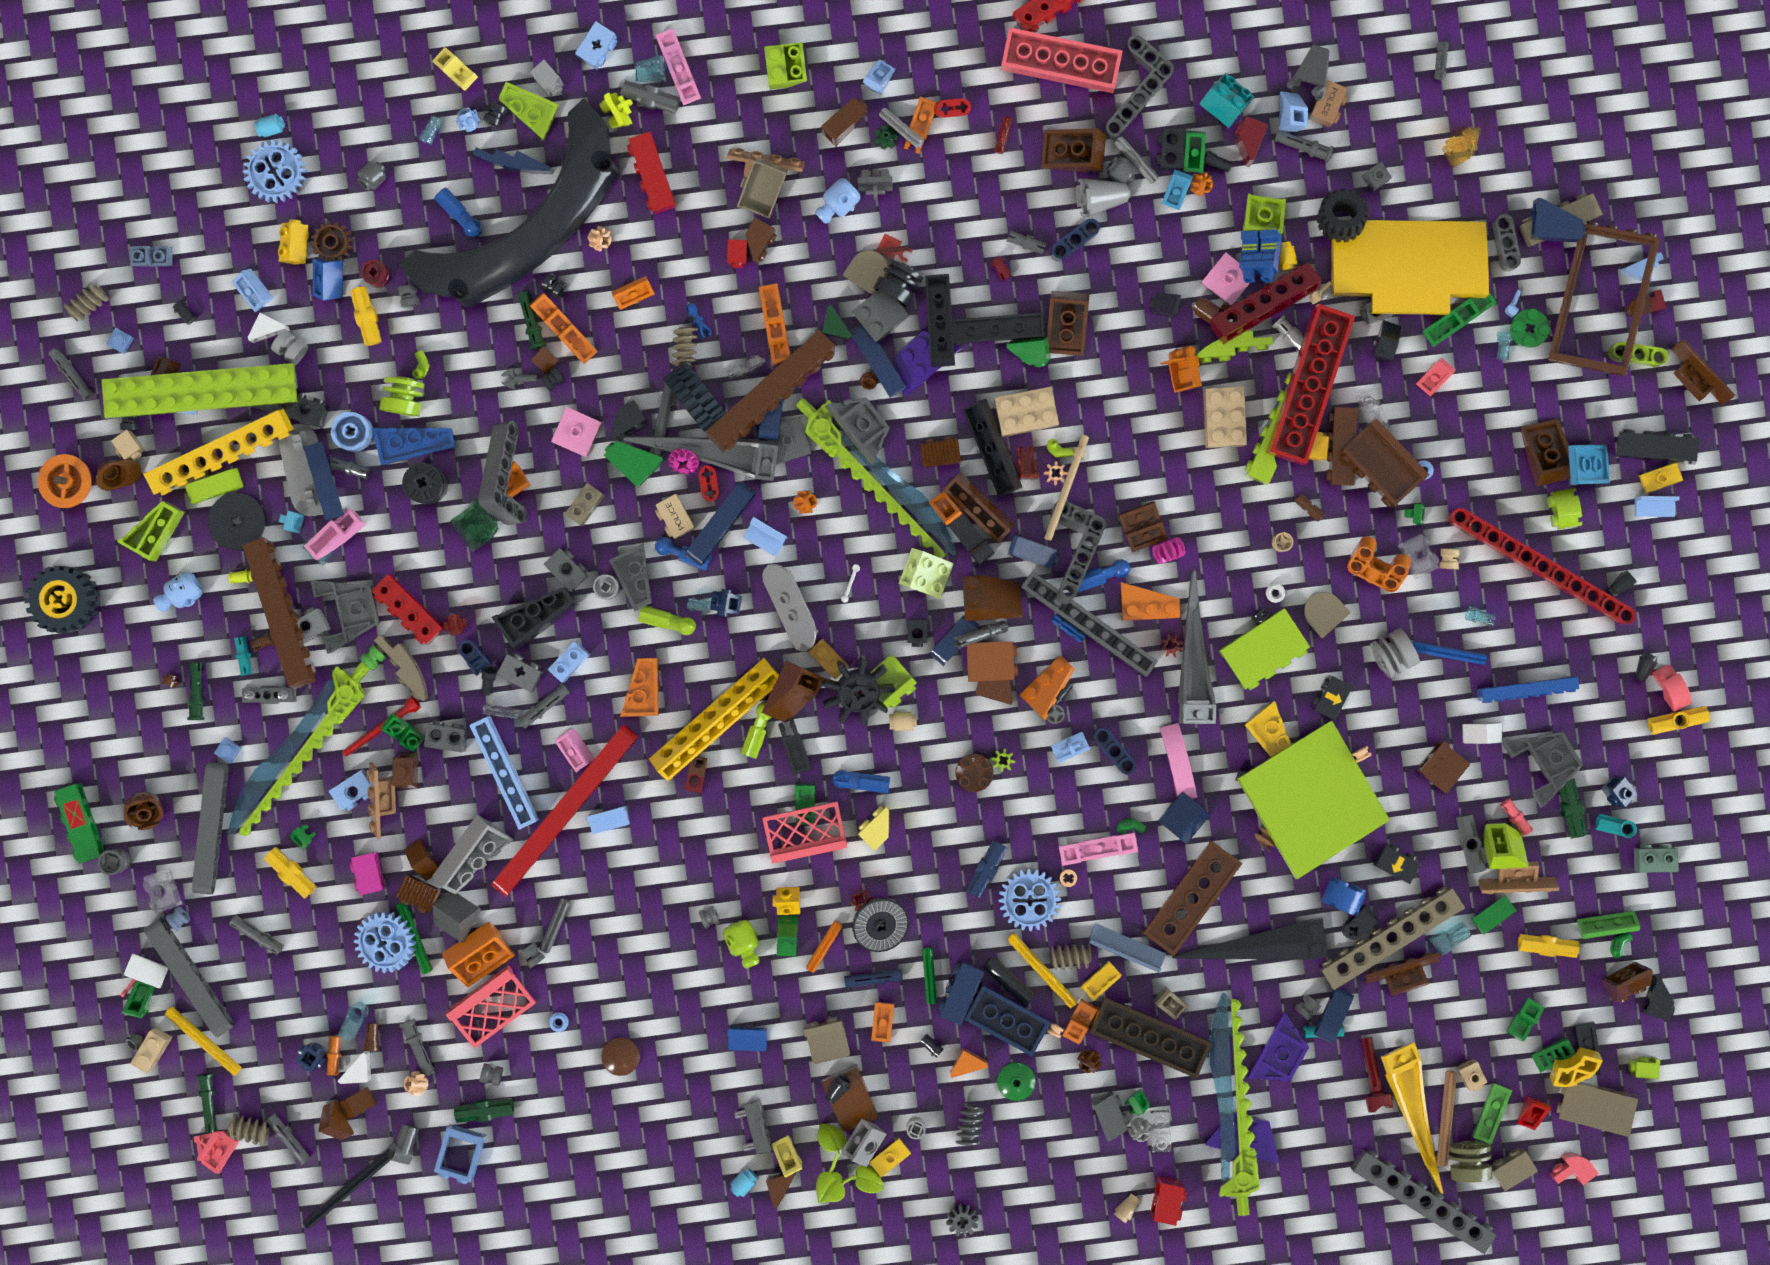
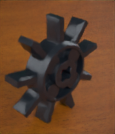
M860 655L858 669L848 671L845 664L839 660L837 666L843 675L839 681L825 678L822 681L824 687L834 689L837 692V695L823 701L825 708L828 709L841 704L844 708L838 718L842 724L845 723L851 712H860V719L864 726L868 725L866 711L873 706L887 713L888 708L882 701L878 700L880 693L895 692V687L893 683L878 684L877 682L887 672L884 664L870 673L865 670L867 665L865 655Z

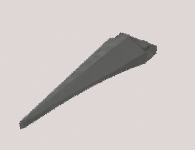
M623 437L626 441L673 452L676 449H687L692 451L700 461L754 479L774 481L778 443L759 441V439H738L736 445L731 450L727 449L725 452H722L709 438Z
M1192 570L1177 703L1180 704L1179 723L1216 724V701L1203 639L1196 571Z

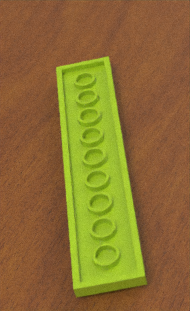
M293 363L102 379L105 418L298 402L295 364Z

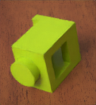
M1638 1056V1059L1629 1061V1072L1636 1078L1659 1079L1660 1059L1651 1056L1650 1060L1649 1057Z

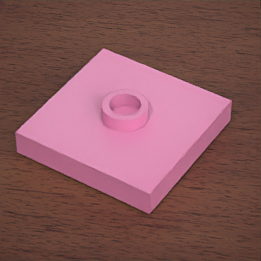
M1225 253L1201 283L1230 306L1250 283H1245L1243 280V274L1239 268L1240 263Z
M566 407L551 442L587 458L602 422Z

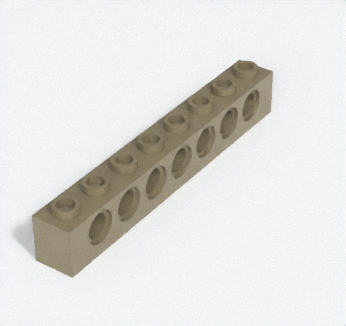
M1446 886L1436 891L1435 896L1424 898L1416 908H1408L1400 918H1392L1384 928H1376L1371 932V936L1366 939L1363 937L1354 943L1355 946L1350 949L1345 948L1338 953L1339 956L1333 960L1332 958L1325 960L1322 963L1323 966L1319 969L1331 988L1334 990L1465 909L1454 889L1451 887L1446 888ZM1443 901V909L1437 911L1436 903ZM1426 911L1428 914L1427 919L1420 921V913ZM1410 921L1411 929L1404 931L1403 924ZM1389 932L1395 933L1393 941H1387L1386 936ZM1373 942H1378V950L1372 952L1370 945ZM1361 952L1363 955L1362 960L1355 962L1354 955ZM1342 962L1346 963L1345 971L1338 972V965Z

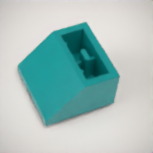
M1225 73L1212 86L1199 104L1229 128L1255 96L1247 88L1242 87L1236 82L1235 78Z

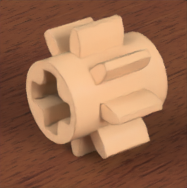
M598 226L597 230L591 229L587 237L590 242L589 246L598 251H602V248H608L612 241L609 235L610 231L601 226Z
M1055 461L1053 467L1048 464L1047 468L1049 471L1044 472V475L1049 477L1046 482L1052 480L1054 481V486L1057 485L1058 480L1064 483L1065 481L1062 476L1068 474L1063 472L1065 465L1057 466V461ZM1052 469L1055 471L1057 469L1060 470L1059 478L1057 476L1054 478L1051 476L1053 473L1051 471Z
M411 1072V1075L405 1078L404 1088L408 1091L407 1093H412V1096H421V1092H425L428 1087V1079L424 1077V1074Z

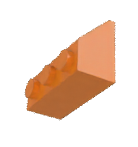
M490 921L469 934L463 943L459 941L442 953L447 968L468 988L515 956L502 934Z

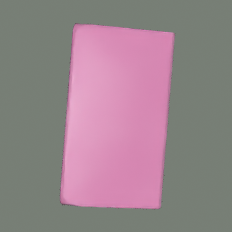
M574 728L555 740V743L575 772H578L595 759Z

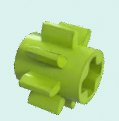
M1006 748L1003 749V753H999L996 750V758H991L996 761L993 767H1001V772L1006 767L1008 770H1011L1010 763H1015L1014 760L1010 759L1013 753L1006 754ZM1001 755L1008 757L1006 765L998 763Z

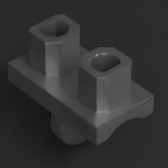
M888 169L879 170V177H871V171L861 170L860 177L858 178V192L874 195V200H878V195H884L885 191H893L892 176H890Z

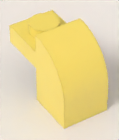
M446 47L432 61L464 91L478 78L475 73Z

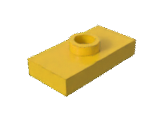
M1677 463L1639 475L1645 494L1683 481Z
M1108 961L1085 981L1081 988L1094 1001L1122 975Z
M898 1138L871 1159L869 1163L879 1176L882 1177L908 1157L911 1152L902 1140Z

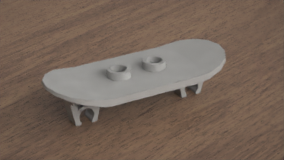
M295 424L292 425L294 430L288 432L290 436L279 440L289 493L294 508L300 514L316 516L323 513L303 446L318 443L315 432L309 426Z
M770 564L763 571V583L793 647L801 652L809 651L813 647L816 634L818 633L815 622L791 571L781 565Z

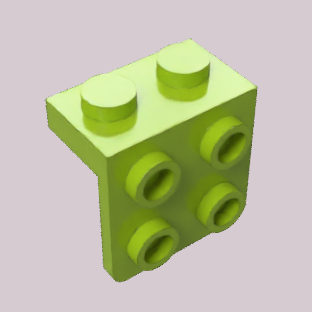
M890 655L873 671L882 664L886 666L887 672L877 682L878 684L893 683L895 692L880 693L879 698L887 708L890 706L895 708L902 701L900 699L901 696L905 693L910 695L916 689L914 685L917 682L893 655Z

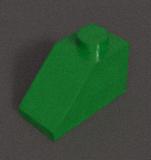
M1186 130L1184 172L1203 173L1205 131Z
M1048 337L1012 340L1006 344L1007 349L1028 365L1034 364V367H1042L1051 359Z
M779 915L777 956L796 957L797 915Z

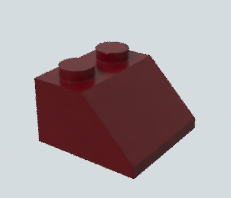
M1246 116L1244 121L1240 120L1234 132V135L1237 136L1235 139L1236 146L1246 167H1250L1253 163L1268 124Z

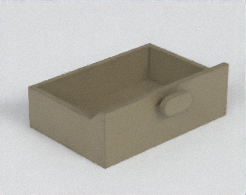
M756 157L748 177L744 176L740 187L743 188L737 207L770 218L788 170Z

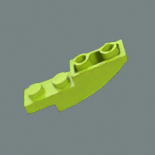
M1253 330L1246 331L1224 345L1220 340H1217L1201 350L1196 356H1198L1200 363L1212 362L1211 359L1219 358L1220 362L1230 361L1231 357L1235 356V349H1238V352H1248L1249 348H1257V351L1268 350V347L1273 345V337L1253 338Z

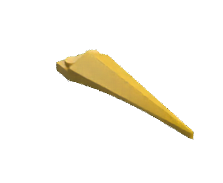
M1410 1042L1381 1056L1387 1073L1385 1076L1437 1192L1443 1194L1427 1116L1421 1059L1415 1042Z

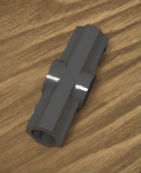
M625 80L621 88L620 96L623 95L626 99L639 102L640 105L647 108H658L674 114L678 110L680 97L662 92L654 86H643Z
M1473 814L1455 817L1461 839L1460 846L1464 852L1468 873L1473 874L1485 871L1481 841L1478 838ZM1469 839H1473L1475 842L1474 847L1471 849L1467 848V841Z

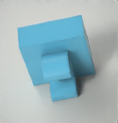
M288 511L287 516L280 515L279 522L284 523V530L300 533L305 515Z

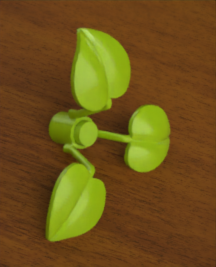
M820 1124L817 1135L819 1144L826 1151H835L836 1154L830 1170L821 1173L817 1178L816 1194L818 1203L842 1200L845 1196L844 1184L853 1179H856L857 1188L863 1192L878 1193L882 1191L884 1184L879 1174L868 1165L867 1167L863 1165L857 1167L856 1175H852L845 1180H842L841 1174L833 1172L840 1150L847 1143V1139L844 1133L837 1127L830 1124Z

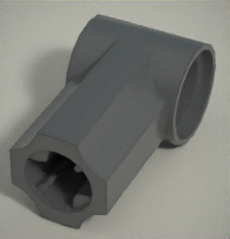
M402 1124L396 1143L390 1148L389 1160L406 1165L410 1164L414 1154L413 1145L419 1131L417 1127Z

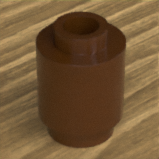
M1199 297L1191 310L1195 312V315L1210 324L1211 318L1219 312L1220 307L1206 298Z

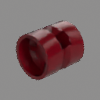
M369 260L361 268V275L364 281L375 288H383L391 280L389 268L378 260Z

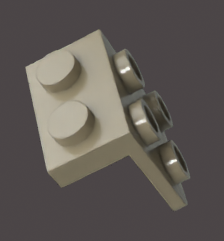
M831 1017L826 1019V1022H810L804 1027V1034L808 1040L813 1063L818 1064L849 1056L850 1050L842 1018Z

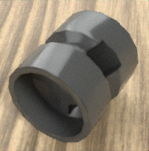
M121 848L105 851L98 858L99 870L106 875L121 873L130 865L129 854Z

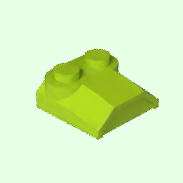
M1248 194L1243 231L1258 230L1260 233V230L1277 229L1282 236L1286 199Z

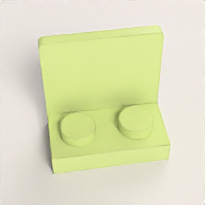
M912 548L899 584L940 599L953 563Z

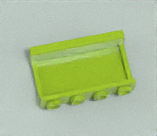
M1283 608L1218 651L1242 684L1243 689L1249 688V690H1252L1259 685L1258 681L1262 678L1267 680L1276 674L1274 671L1279 667L1284 669L1291 664L1290 660L1297 656L1299 659L1307 654V649L1310 646L1286 609Z

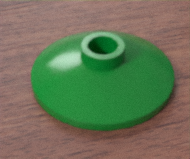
M1013 1062L1001 1069L997 1078L999 1091L1004 1097L1009 1100L1020 1101L1032 1094L1036 1080L1031 1068L1023 1063ZM1016 1079L1019 1080L1020 1085H1013V1081Z

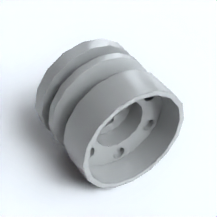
M1401 628L1388 634L1389 644L1384 638L1379 639L1380 645L1376 641L1370 644L1376 663L1390 679L1395 677V672L1398 674L1402 673L1400 663L1407 669L1420 663L1412 642Z

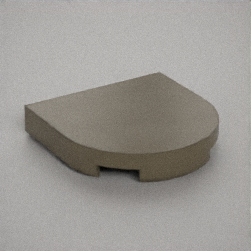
M866 250L858 253L853 258L843 276L873 295L877 292L873 289V286L878 277L887 278L883 268H888V265L880 253Z
M1327 592L1312 595L1306 601L1304 607L1306 622L1321 639L1351 613L1335 595Z

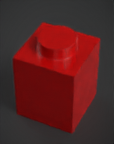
M728 239L727 264L731 265V268L743 269V266H747L748 241Z

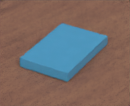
M1607 445L1568 446L1571 485L1610 483Z

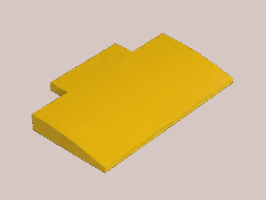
M1367 220L1362 233L1359 236L1357 235L1356 239H1349V242L1345 243L1344 240L1336 242V239H1333L1331 241L1332 296L1371 297V314L1435 315L1450 314V298H1486L1489 295L1486 222Z

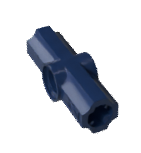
M993 840L985 856L981 858L976 866L975 874L966 888L967 892L978 898L982 896L989 881H992L999 868L998 865L1008 847Z

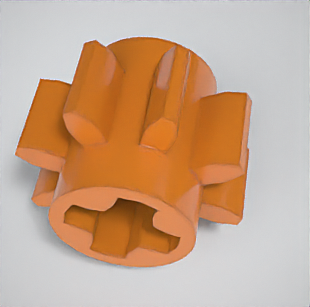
M1194 173L1192 175L1193 178L1189 186L1191 188L1190 191L1198 196H1203V193L1207 194L1211 191L1213 181L1208 173Z
M810 490L798 491V496L793 500L794 508L799 510V514L813 513L812 508H815L817 505L815 495L811 494Z

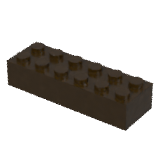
M1103 995L1089 1028V1032L1095 1036L1196 1079L1212 1045V1042L1207 1038L1106 995Z

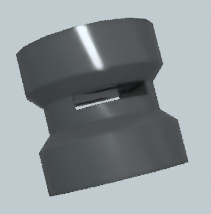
M416 285L398 287L402 308L420 305V300L416 295L418 291Z
M535 942L518 953L521 958L527 961L526 965L529 969L545 958L537 950Z
M1306 994L1303 997L1304 1003H1298L1294 1008L1309 1021L1313 1010L1318 1011L1321 1006Z
M484 1063L480 1082L487 1083L491 1081L493 1085L499 1086L503 1067L497 1066L494 1069L490 1064Z

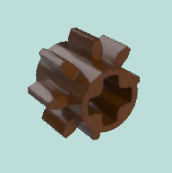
M1085 1049L1077 1058L1080 1061L1079 1068L1085 1073H1095L1102 1065L1099 1061L1101 1058L1099 1053L1093 1049L1088 1051Z

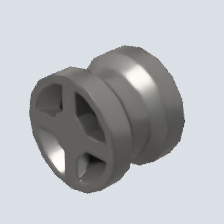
M1054 704V706L1050 707L1046 719L1052 724L1060 723L1065 716L1063 708Z
M714 906L709 907L708 910L699 911L705 929L709 928L712 924H720Z

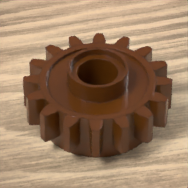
M328 221L327 225L320 224L321 228H315L316 234L311 235L314 242L310 244L316 248L313 250V253L319 254L318 258H325L326 261L339 259L344 262L343 256L350 257L348 250L354 249L350 246V243L354 242L352 238H349L352 233L346 231V226L340 227L339 222H335L334 225L331 221ZM335 238L336 244L329 247L330 239Z

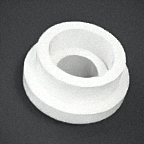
M1271 584L1266 589V597L1271 602H1280L1285 597V589L1280 584ZM1274 589L1279 592L1277 597L1272 595Z

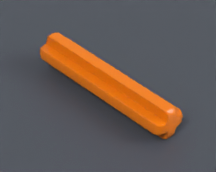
M834 921L806 965L808 971L812 973L816 971L842 929L843 925L840 922Z

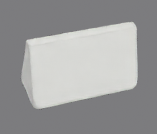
M132 953L124 975L161 988L168 967Z

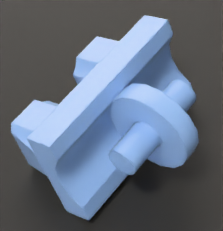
M1083 732L1050 745L1058 763L1090 750Z

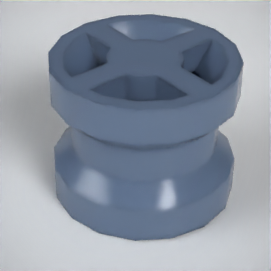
M177 906L173 913L166 915V920L173 929L178 931L181 929L182 924L190 921V917L183 908Z

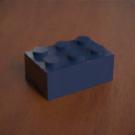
M965 959L956 962L953 969V975L955 976L953 980L949 979L945 988L946 997H941L938 1004L940 1017L962 1025L984 973L981 966Z

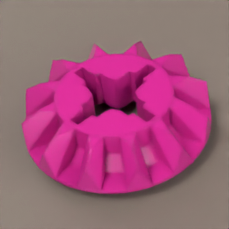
M676 449L669 455V467L673 468V472H680V475L683 473L687 475L691 472L695 473L699 466L698 457L690 450ZM680 461H681V462L687 461L686 464L680 465Z

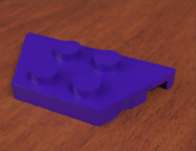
M922 331L895 355L899 376L906 386V389L903 390L905 397H908L941 368H931L929 332ZM954 344V351L956 355L962 348L961 346Z
M1282 1013L1250 1070L1248 1078L1291 1081L1309 1046L1286 1013Z
M1231 1111L1225 1121L1217 1127L1214 1134L1206 1140V1146L1239 1154L1237 1112ZM1251 1116L1253 1122L1248 1131L1253 1132L1255 1138L1250 1147L1255 1149L1258 1159L1278 1163L1269 1120Z

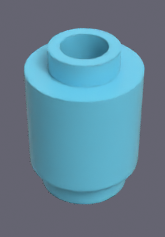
M273 114L259 118L258 121L254 122V126L259 137H268L282 133L285 123L281 116Z
M749 1168L742 1170L730 1183L732 1186L730 1190L737 1197L740 1195L744 1197L757 1184L756 1181L759 1178Z

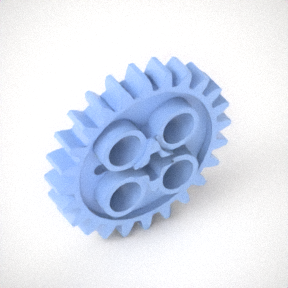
M272 140L271 145L264 141V147L257 144L258 151L251 149L253 156L247 155L246 157L250 162L244 163L248 167L247 170L243 171L244 174L248 175L244 178V181L250 182L247 187L253 189L252 193L254 195L259 193V199L262 200L265 197L267 202H270L272 198L275 203H278L279 198L285 202V196L292 199L291 193L298 194L296 188H303V185L299 183L300 180H306V178L301 176V174L307 172L301 168L305 165L304 161H299L302 155H296L298 150L295 148L291 149V145L288 143L284 146V142L281 140L278 145L275 140ZM278 154H281V155H282L281 161L278 162V163H275V162H274L275 156L278 155ZM266 157L269 158L271 165L277 169L276 173L282 179L284 186H281L279 179L273 175L274 171L265 160ZM265 164V170L259 173L258 167ZM288 170H291V172H292L291 177L288 178V179H285V178H284L285 172L288 171ZM275 180V187L268 189V183Z
M1028 868L1027 874L1020 870L1019 876L1013 873V880L1007 877L1006 879L1009 884H1002L1005 891H999V894L1004 896V898H1000L998 901L1004 903L1000 907V910H1006L1003 917L1010 916L1008 923L1015 921V928L1021 924L1022 930L1028 926L1029 930L1032 931L1033 926L1040 930L1039 924L1041 923L1047 927L1046 920L1053 922L1050 916L1058 915L1054 908H1060L1056 902L1060 901L1061 898L1055 896L1060 892L1053 889L1057 885L1056 882L1049 883L1052 879L1051 876L1045 879V872L1038 875V869H1036L1032 874L1030 868ZM1019 885L1025 888V892L1022 895H1017L1014 892L1015 888ZM1042 885L1044 892L1041 895L1035 894V886ZM1028 895H1031L1033 899L1047 898L1046 901H1032L1030 905L1027 901H1012L1014 898L1027 899ZM1024 905L1026 908L1025 912L1017 914L1015 912L1016 906ZM1036 905H1044L1045 910L1042 914L1035 913L1034 908Z
M379 911L374 915L370 914L367 916L368 919H363L362 924L357 926L360 931L354 934L359 937L354 940V943L359 944L355 950L361 951L358 957L365 958L362 962L363 964L369 962V969L375 966V972H378L381 968L383 973H386L388 969L391 973L395 969L400 970L402 965L408 964L407 960L413 957L410 953L415 951L411 947L416 944V941L411 940L415 934L409 933L412 926L406 927L407 920L401 922V915L394 918V912L389 914V916L387 911L382 912V914ZM385 926L390 928L391 933L386 931ZM370 934L375 937V941L370 939ZM395 943L400 945V949L395 947ZM379 951L384 953L385 958L380 956Z

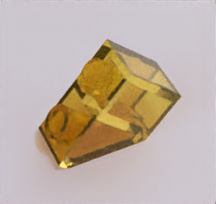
M1471 126L1462 132L1463 135L1456 138V136H1453L1445 141L1446 145L1442 150L1452 168L1459 166L1474 156L1481 131L1479 126L1475 129Z

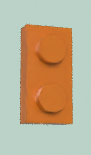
M646 276L611 292L620 310L654 295V291Z
M875 1001L871 1041L890 1043L894 1003Z

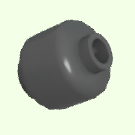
M1115 157L1106 168L1108 170L1107 176L1114 182L1130 184L1135 178V166L1124 157Z
M368 161L358 171L357 175L359 178L357 180L365 189L376 190L386 180L384 172L386 169L379 162Z

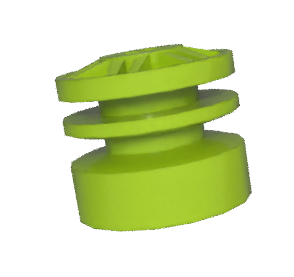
M384 377V382L392 384V387H383L382 390L391 394L390 397H381L379 410L419 417L422 404L413 401L414 397H423V393L416 392L415 389H424L425 384L406 377Z

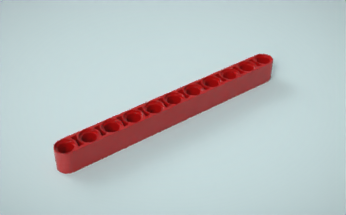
M1458 508L1449 513L1448 520L1456 528L1616 623L1630 624L1635 620L1636 613L1631 607L1466 509ZM1457 512H1460L1463 516L1460 523L1455 520ZM1473 522L1479 524L1478 532L1472 530L1471 525ZM1490 532H1493L1496 535V539L1494 542H1491L1488 539V534ZM1507 541L1512 544L1510 552L1506 551L1504 547ZM1524 551L1529 555V559L1526 562L1521 558V554ZM1540 561L1545 563V570L1543 572L1538 569ZM1556 571L1562 574L1560 581L1554 578ZM1573 581L1578 583L1577 591H1573L1571 588ZM1590 591H1593L1595 594L1593 601L1588 599ZM1606 601H1610L1612 605L1609 611L1604 607ZM1624 610L1628 613V618L1625 621L1621 618V613Z
M625 725L616 732L501 871L491 886L503 896L507 897L639 736Z

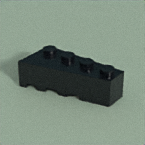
M1623 429V432H1619L1616 457L1648 458V460L1652 461L1668 459L1671 463L1688 461V464L1695 465L1698 457L1699 438H1695L1694 434H1683V437L1675 436V433L1671 432L1655 435L1654 431H1643V434L1635 433V430Z
M562 587L516 608H511L499 615H494L491 618L512 648L519 650L579 606V603L567 588Z

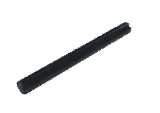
M387 1149L302 1222L305 1228H312L391 1161L388 1157L390 1149Z

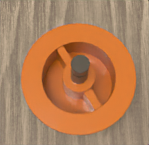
M68 454L56 455L43 464L38 474V488L42 497L51 505L59 508H70L80 504L88 496L92 485L91 473L87 465L81 459Z

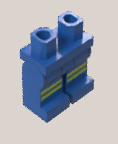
M1277 229L1260 230V233L1258 230L1241 231L1242 251L1239 268L1242 271L1243 280L1245 283L1255 282V274H1261L1262 281L1272 282L1274 274L1278 273L1282 236Z

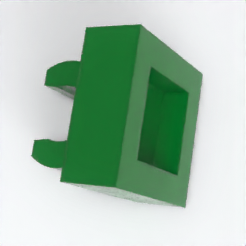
M1414 504V510L1405 509L1404 517L1413 518V523L1416 525H1424L1425 506L1423 504Z
M304 825L302 829L297 827L290 836L303 851L310 845L316 834L315 832L311 835L305 833L308 825Z
M1141 1089L1135 1091L1124 1102L1125 1105L1131 1104L1132 1106L1129 1113H1136L1137 1116L1143 1114L1151 1106Z

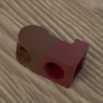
M1661 289L1649 293L1650 298L1645 301L1642 315L1667 308ZM1637 299L1629 302L1625 307L1629 317H1633Z
M696 756L690 762L685 784L686 791L703 794L708 758Z

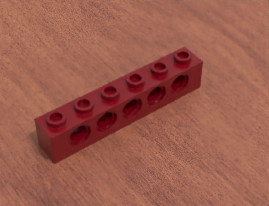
M1309 262L1304 265H1298L1292 272L1287 275H1281L1272 284L1268 283L1258 292L1250 293L1239 303L1231 304L1227 310L1217 312L1211 318V329L1224 345L1320 289L1322 279ZM1278 291H1283L1284 294H1279V293H1277V292H1278ZM1245 310H1251L1253 312L1247 313L1245 312ZM1234 319L1236 320V322H1230L1228 320Z

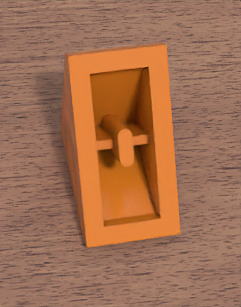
M944 491L928 502L946 526L962 515L960 509Z
M963 1048L950 1070L951 1078L988 1068V1063L985 1059Z

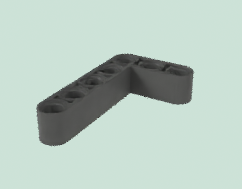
M1133 35L1129 38L1126 51L1148 70L1150 74L1107 122L1105 134L1110 139L1118 138L1166 84L1174 71L1173 64L1139 35ZM1137 42L1140 44V48L1135 50L1130 44ZM1151 54L1154 56L1155 61L1148 62L1145 56ZM1159 68H1168L1169 74H1161ZM1149 81L1155 82L1156 85H1157V88H1155V89H1150V88H1148L1147 82H1149ZM1141 96L1144 102L1138 104L1135 102L1134 97ZM1128 110L1131 112L1132 117L1124 118L1121 112ZM1116 125L1119 131L1112 133L1109 130V126Z
M514 421L496 423L493 426L478 497L480 506L505 525L521 524L527 520L526 509L506 494L519 432L518 426Z
M1066 501L1063 508L1065 514H1061L1058 523L1083 535L1057 592V599L1062 604L1071 603L1076 596L1106 528V522L1102 517ZM1057 502L1051 510V518L1054 513ZM1074 517L1081 518L1082 522H1077ZM1092 525H1097L1100 530H1095ZM1085 541L1091 542L1092 546H1087ZM1077 557H1082L1085 563H1081ZM1070 574H1076L1078 579H1073ZM1063 590H1068L1071 596L1065 595Z

